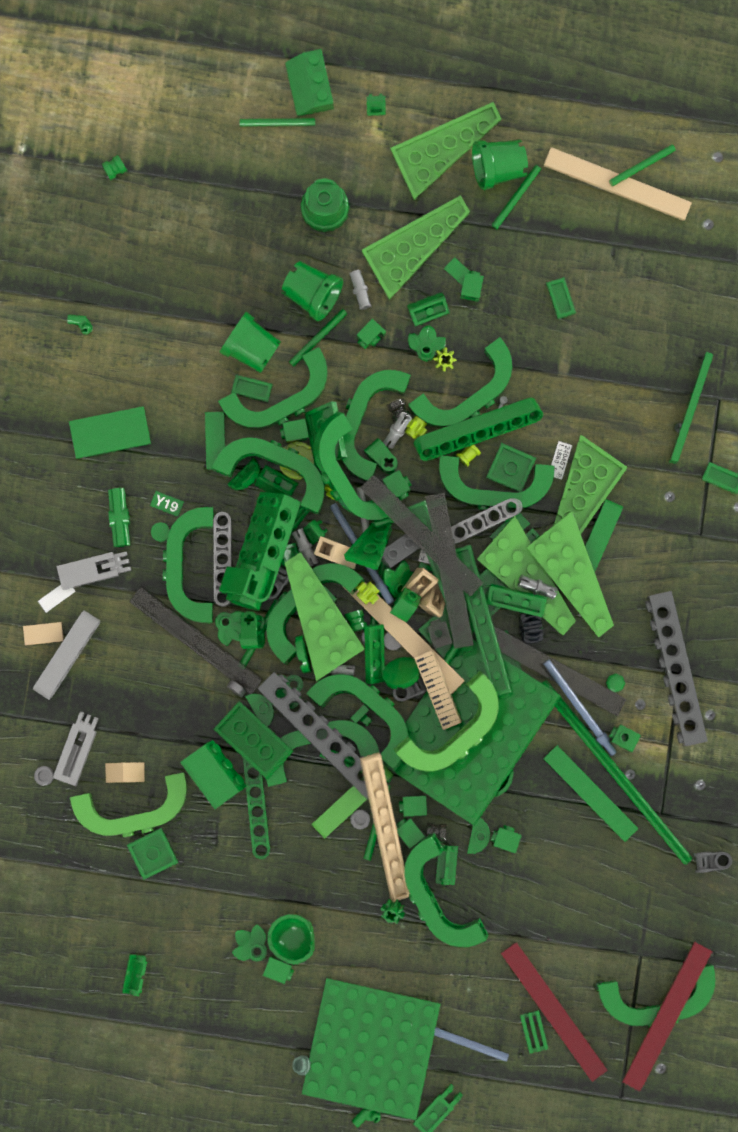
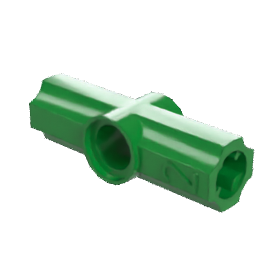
M125 489L108 490L110 506L108 513L110 527H112L114 547L131 546L129 534L130 516L126 506Z

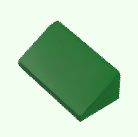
M442 292L407 305L414 326L450 313Z
M265 465L255 482V486L265 492L285 494L289 497H292L299 484Z

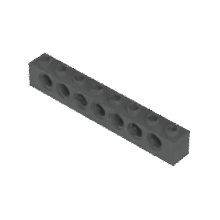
M672 591L648 596V601H645L647 612H651L650 626L651 630L655 631L657 637L654 638L656 650L659 649L661 657L658 659L661 669L664 668L666 675L663 676L664 685L669 687L668 702L670 706H673L675 712L672 714L674 725H678L679 732L676 733L678 743H682V746L686 747L707 742ZM659 608L666 610L667 615L665 618H660L657 615ZM663 627L670 628L671 635L669 637L662 635ZM668 645H672L676 650L673 656L668 655L666 652ZM673 664H677L680 667V672L677 675L671 672ZM677 683H682L685 687L682 694L677 693L675 690ZM683 701L689 705L687 712L680 710V703ZM687 720L692 721L694 725L691 731H687L684 728V723Z
M274 672L258 687V690L368 800L366 783L358 779V774L363 770L360 758L354 753L356 751L355 747L350 742L345 744L340 739L342 734L336 728L331 730L327 726L329 721L322 714L318 716L314 712L315 707L308 700L304 702L300 698L302 694L295 687L291 689L286 684L288 680L281 673L277 675ZM279 689H285L287 691V694L284 698H278L276 696V693ZM292 703H299V711H290ZM307 716L314 718V722L310 726L303 724V720ZM320 730L328 732L327 737L323 740L317 738V733ZM333 744L341 745L339 753L331 752L330 748ZM348 757L354 758V766L346 767L344 765L345 759Z

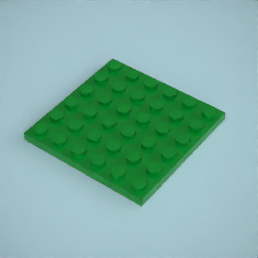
M326 978L309 1057L310 1069L305 1076L302 1094L416 1120L441 1003Z

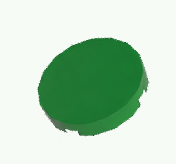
M299 635L295 637L297 658L303 663V665H300L301 671L306 674L312 671L311 659L304 635Z
M411 657L394 659L385 666L382 672L385 684L392 689H397V687H402V689L408 688L420 677L416 661Z

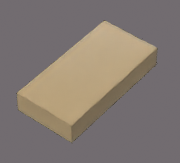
M62 622L23 626L26 646L63 642L64 640Z

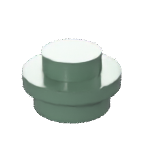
M301 1055L294 1059L293 1070L298 1075H306L310 1069V1060L307 1056Z

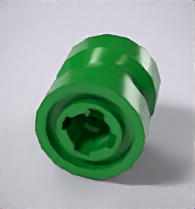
M119 155L114 156L109 162L105 161L102 163L110 180L116 178L117 174H123L127 171Z
M363 609L344 614L353 632L364 630V626H367V623L363 620Z

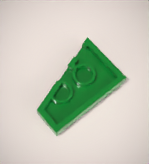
M372 522L344 554L345 560L378 570L392 531L391 524L375 529Z

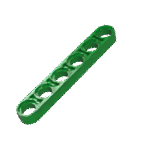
M243 758L252 851L256 858L264 859L270 853L263 775L259 773L257 778H250L248 770L253 766ZM252 787L260 788L261 795L258 798H253L250 795ZM260 806L263 809V814L260 817L253 816V807ZM258 825L263 826L265 829L264 835L260 837L254 834V828ZM258 845L266 846L267 853L264 856H259L256 853Z

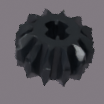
M526 613L520 614L518 622L523 642L525 644H535L542 641L544 634L541 617Z

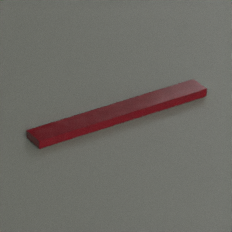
M517 942L501 952V955L589 1079L593 1082L608 1071Z
M696 942L693 943L622 1080L623 1083L641 1091L712 953L711 950Z

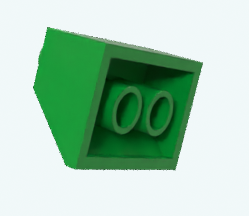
M321 49L301 53L285 62L297 117L334 109Z
M213 740L180 762L214 809L247 787L242 776L235 771L231 761L224 756L220 746Z

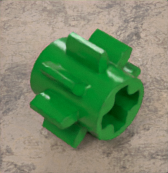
M388 899L386 904H383L380 909L384 911L381 917L388 921V923L395 922L398 924L399 920L403 919L405 912H403L405 906L398 899L395 902Z

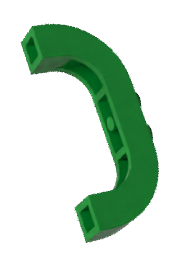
M501 337L484 349L485 354L494 366V377L487 385L450 410L436 408L423 393L408 404L412 414L422 419L428 426L442 429L479 416V411L484 407L489 409L496 403L494 400L506 389L512 373L511 354Z
M318 347L302 356L310 372V379L307 386L300 392L260 412L246 409L234 392L218 401L223 412L233 423L249 430H263L276 424L281 426L289 421V417L302 415L306 412V408L313 405L320 398L326 387L328 376L327 364L321 349Z
M397 370L376 372L359 385L353 399L349 398L346 409H348L346 418L353 429L343 435L347 457L341 460L346 469L359 480L371 484L377 468V463L362 458L354 446L355 437L368 403L380 391H393L404 396L411 378L410 374Z
M334 413L320 426L314 440V457L322 473L320 475L321 479L326 485L330 486V493L334 500H338L349 513L368 520H381L392 516L401 509L391 493L384 492L370 501L361 500L339 466L335 457L336 444L343 435L353 428L344 413Z
M242 438L228 444L217 456L212 466L213 471L229 478L232 477L237 464L242 459L250 456L260 457L298 473L306 482V493L300 506L319 515L325 497L323 480L316 466L307 458L299 455V451L290 447L288 450L281 447L282 444L274 440L268 442L259 438Z
M440 456L439 476L446 492L459 503L478 507L480 511H485L511 498L519 499L522 503V509L529 508L546 495L554 478L555 466L535 464L532 485L525 491L512 493L478 490L467 487L461 481L458 474L459 457ZM510 502L508 509L516 510L517 506L514 502Z
M201 507L184 513L172 525L167 538V550H163V562H166V569H163V581H166L167 594L171 604L182 616L197 623L213 624V603L193 602L187 598L183 589V546L186 537L196 529L214 528V508Z
M323 564L312 569L322 585L337 583L342 585L352 595L358 590L357 587L362 582H365L357 572L341 564ZM292 589L280 596V602L272 610L267 623L269 645L274 654L285 665H288L297 655L295 646L289 641L286 634L287 623L297 611Z
M332 675L318 681L306 694L322 709L333 697L339 694H351L388 724L391 730V739L380 755L382 761L396 771L403 760L393 749L407 736L409 737V732L402 716L393 708L395 704L389 698L383 699L379 696L380 691L375 686L371 685L369 687L360 679L350 675Z
M346 720L331 721L327 724L331 730L336 728L342 736L354 741L359 749L360 756L366 757L376 753L380 754L375 739L361 725ZM325 730L318 731L317 738L320 740L325 739L328 732ZM299 731L291 732L280 738L292 750L311 744ZM284 762L268 780L266 779L268 787L288 782L284 770Z
M434 832L420 840L407 858L404 876L406 886L410 892L409 898L418 907L420 919L425 921L430 931L439 940L455 947L475 946L486 941L489 936L481 919L479 918L464 925L449 921L443 914L425 880L423 873L424 864L428 860L440 855L444 850Z
M712 964L705 965L676 1023H679V1019L689 1018L699 1013L709 1003L715 989V971ZM616 980L596 983L601 1003L615 1019L628 1025H648V1028H650L662 1004L632 1008L625 1005L621 1000Z

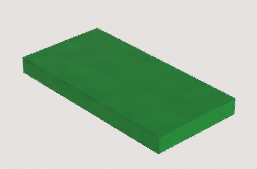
M144 406L69 421L76 459L151 444Z
M240 701L214 728L228 744L267 780L293 752L284 741Z

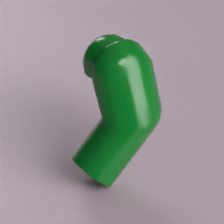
M68 314V324L78 325L81 332L85 335L92 332V324L86 316Z
M362 1109L352 1120V1123L359 1128L365 1120L373 1121L374 1123L379 1122L381 1115L377 1111Z

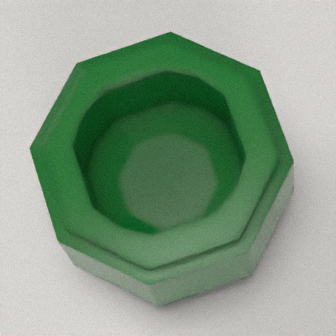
M617 673L608 676L606 680L608 690L614 693L623 690L625 685L623 676Z

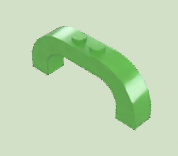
M481 671L466 683L478 700V709L475 716L443 746L436 750L427 751L420 749L407 736L393 749L405 763L423 771L440 770L448 767L458 758L462 759L469 752V748L473 745H478L483 740V736L490 730L497 717L498 697L493 684Z
M186 773L165 776L168 789L167 799L155 811L115 820L106 819L95 810L91 793L70 797L72 809L79 822L96 834L105 836L122 834L124 838L133 836L134 831L141 830L142 833L151 832L153 827L172 820L184 806L188 792Z

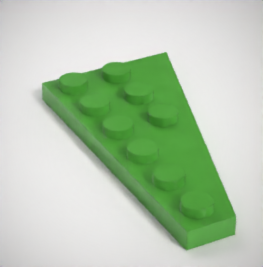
M494 102L390 148L413 200L470 150L474 141L482 139L501 121Z
M461 195L361 250L389 300L468 216L470 211Z
M580 435L554 524L572 511L581 534L628 467Z
M571 511L529 544L527 549L595 634L600 637L613 627L614 624L573 512Z
M515 516L476 559L508 588L533 594V591L517 586V583H520L518 580L521 575L534 580H542V583L556 587L551 577L527 549V546L531 543ZM555 591L557 594L554 599L547 597L545 613L542 618L561 635H564L576 620L559 591Z
M300 552L285 562V567L317 681L365 648Z

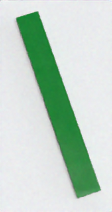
M467 545L452 550L487 678L493 684L497 697L512 693L472 546Z

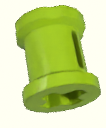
M475 445L466 447L461 453H457L456 457H459L460 462L468 467L469 463L477 455L479 456L481 452Z

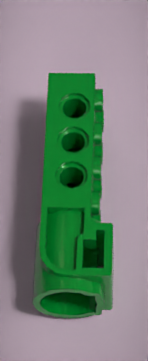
M260 492L236 567H226L219 592L227 595L226 600L238 606L259 611L262 602L269 598L301 504L300 501L285 494Z

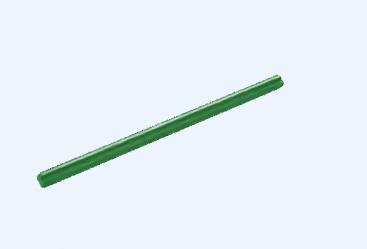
M547 680L542 682L543 685L556 692ZM560 697L555 705L556 709L682 863L688 864L692 860L691 855Z

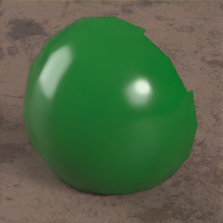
M288 914L279 917L272 923L268 931L267 942L270 951L278 959L286 962V964L305 962L312 956L315 948L314 931L311 922L301 915Z

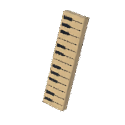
M432 650L415 657L414 659L443 730L462 723L434 651Z

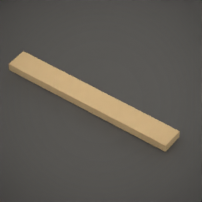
M552 147L544 164L547 168L685 221L692 204L690 201L631 178H627L612 187L609 180L619 175L618 173Z
M359 590L353 595L347 591L380 624H383L384 628L414 658L433 650L406 622L390 613L391 607L378 594L379 599L374 604L369 602L365 605L356 596ZM434 651L452 695L465 681Z
M376 753L360 758L390 899L392 902H395L397 899L399 901L409 897L410 892L405 882V866L381 755Z

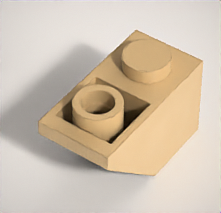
M320 536L314 555L352 569L356 567L355 563L346 561L344 554L350 547Z

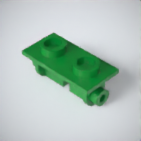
M441 845L444 850L438 855L435 883L455 885L458 846Z
M129 954L122 993L139 996L142 993L143 979H141V976L145 974L146 964H148V961H146L147 957Z

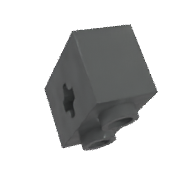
M409 531L385 548L381 561L386 568L392 569L402 560L407 559L420 550L422 545L412 531Z

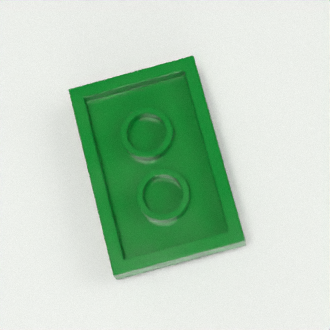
M331 401L305 412L316 468L318 466L314 457V440L323 422L338 412L337 402ZM343 436L338 440L335 447L337 461L347 457Z

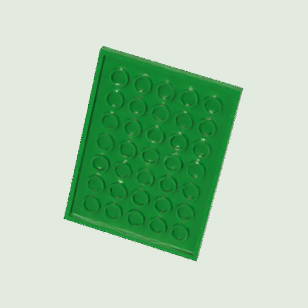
M470 637L463 641L449 664L465 681L451 695L462 723L443 730L427 691L406 721L409 738L420 749L432 751L440 748L463 728L477 712V697L466 683L479 671L486 677L487 675L478 642ZM504 659L512 693L498 696V713L494 724L478 745H473L468 749L469 752L462 759L458 758L448 767L435 771L419 770L409 766L404 761L394 771L384 763L387 768L473 826L476 825L561 697Z

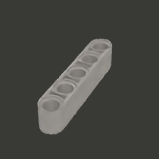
M517 498L505 500L439 532L440 537L445 535L448 538L447 545H444L445 549L518 515L522 510V503ZM510 502L516 504L517 509L515 512H511L508 509ZM493 510L498 511L500 515L497 521L491 517ZM476 518L482 521L480 529L474 526ZM459 527L465 529L464 537H460L457 534Z
M219 512L214 517V601L217 605L226 607L231 602L227 600L225 603H220L218 601V596L221 594L219 592L221 583L218 582V576L225 574L227 566L232 567V520L226 512ZM220 517L228 518V523L225 526L218 525ZM220 536L228 537L227 544H218ZM224 554L228 556V561L222 565L218 563V557Z
M85 610L80 614L33 688L34 691L48 700L53 697L101 622L99 619Z

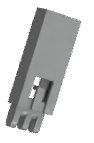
M110 552L57 566L62 590L118 577L120 573L131 571V566L125 568L122 566L130 563L129 559L121 561V557L128 556L127 552L118 554ZM102 564L103 570L110 568V571L98 573L96 565Z
M83 712L79 713L76 724L73 723L53 776L54 779L73 786H77L97 733L94 730L99 719L94 717L91 724L89 723L91 715L87 714L85 721H83ZM78 732L81 733L78 740L83 742L82 747L74 744Z

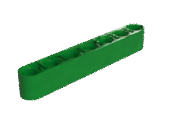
M527 398L419 436L414 441V447L423 461H428L536 423L542 419L543 412L534 398Z

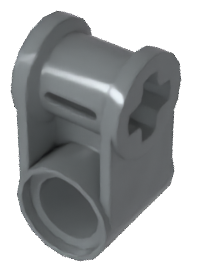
M281 566L273 586L277 589V593L269 596L267 600L274 601L289 583L287 570Z
M421 673L417 682L408 688H404L406 691L405 698L401 699L396 696L397 689H393L392 697L397 702H404L426 693L427 688Z
M723 851L693 853L694 857H696L697 865L695 873L728 869L732 864L731 856ZM720 855H725L728 859L724 866H720L717 862Z

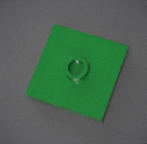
M501 443L486 478L518 493L522 492L536 458Z
M162 828L127 845L143 880L179 863Z

